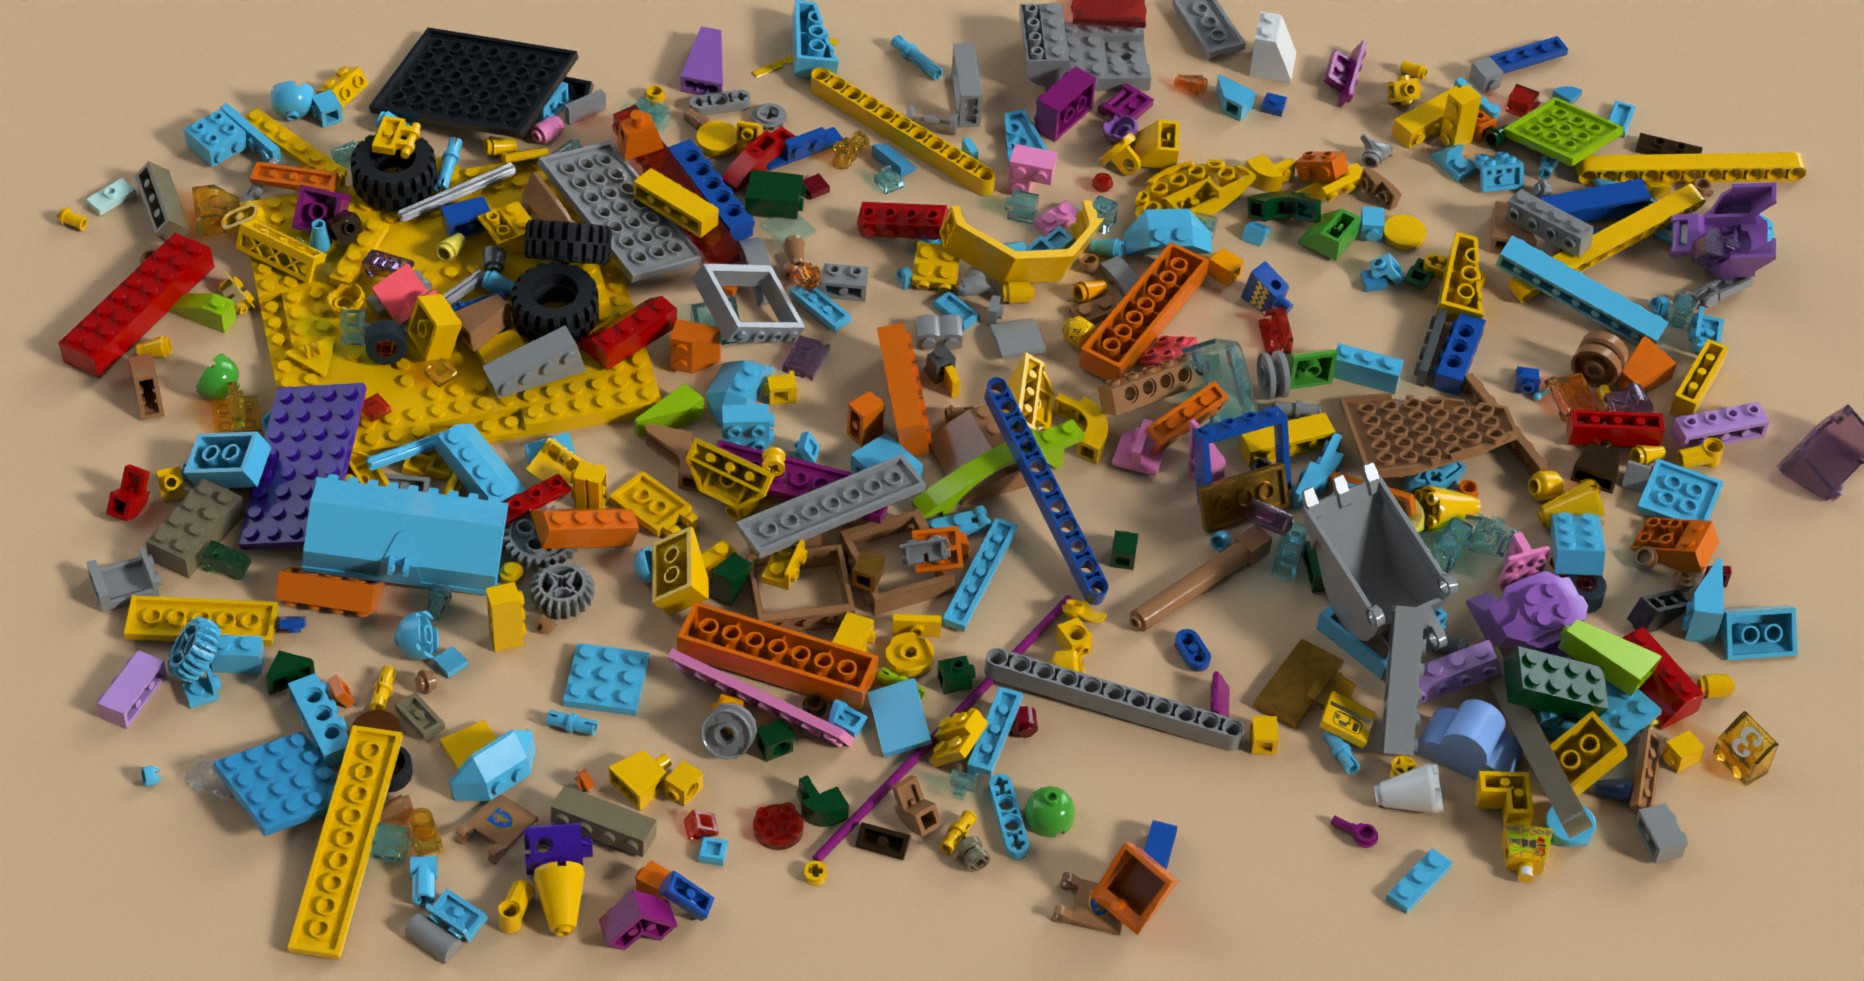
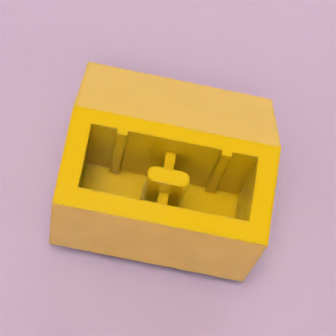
M1157 120L1137 132L1134 152L1141 160V167L1167 169L1177 165L1180 121Z
M518 200L478 216V220L498 247L519 255L524 253L526 223L528 220H531V217Z

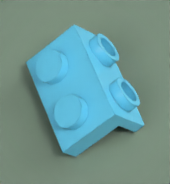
M1704 306L1699 307L1698 313H1693L1691 326L1695 327L1691 328L1688 341L1692 342L1691 351L1698 353L1702 350L1707 339L1721 343L1724 319L1703 315Z
M446 888L433 906L429 903L425 906L429 914L428 919L439 926L442 924L448 928L447 932L459 940L463 938L469 943L489 919L487 914L448 888Z

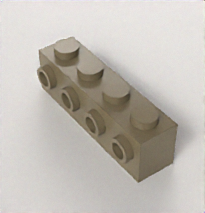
M148 161L135 175L155 236H158L163 241L168 240L174 233L185 236L190 229L170 171Z
M565 785L551 806V823L580 822L582 836L592 837L605 845L614 846L629 854L644 857L656 837V819Z

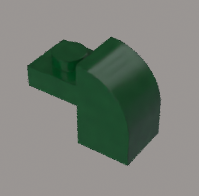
M808 775L799 779V789L796 793L801 803V817L806 822L818 827H829L848 820L849 804L838 787L819 793Z

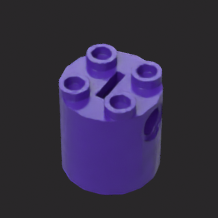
M580 822L529 826V829H524L525 850H530V854H525L527 875H532L533 877L534 870L546 863L557 862L558 866H566V861H571L583 866V858L593 857L592 837H581ZM543 848L549 850L545 853L538 852V850Z

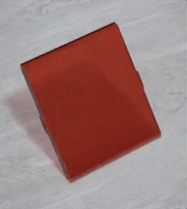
M1072 0L1070 7L1072 24L1146 28L1147 9L1145 0Z

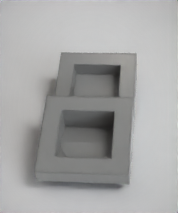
M1118 255L1099 264L1109 283L1114 282L1123 297L1139 280L1133 269Z

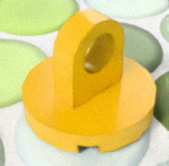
M1129 133L1099 158V162L1105 166L1112 160L1123 174H1135L1141 167V160L1129 145L1137 138L1132 133ZM1126 159L1134 162V169L1126 167Z

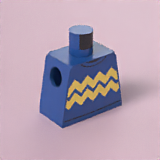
M1266 261L1251 271L1241 295L1243 300L1266 315L1272 314L1276 309L1286 315L1293 308V304L1285 298L1289 285Z

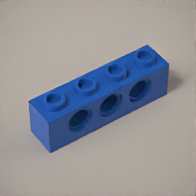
M1460 313L1457 321H1452L1449 333H1452V335L1446 336L1443 346L1446 350L1440 351L1437 361L1440 365H1435L1431 378L1435 379L1433 389L1456 396L1460 395L1464 376L1468 374L1483 335L1486 320Z

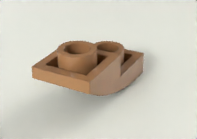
M1364 168L1358 181L1361 188L1370 197L1378 195L1381 202L1389 210L1397 207L1402 195L1398 189L1379 173L1370 168Z

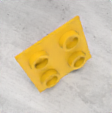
M549 437L525 470L541 482L556 474H560L572 487L574 483H570L571 472L573 469H577L579 462L585 461V459H581L573 454L574 451L572 450L569 452L567 450L568 447L564 448L555 438L552 440Z

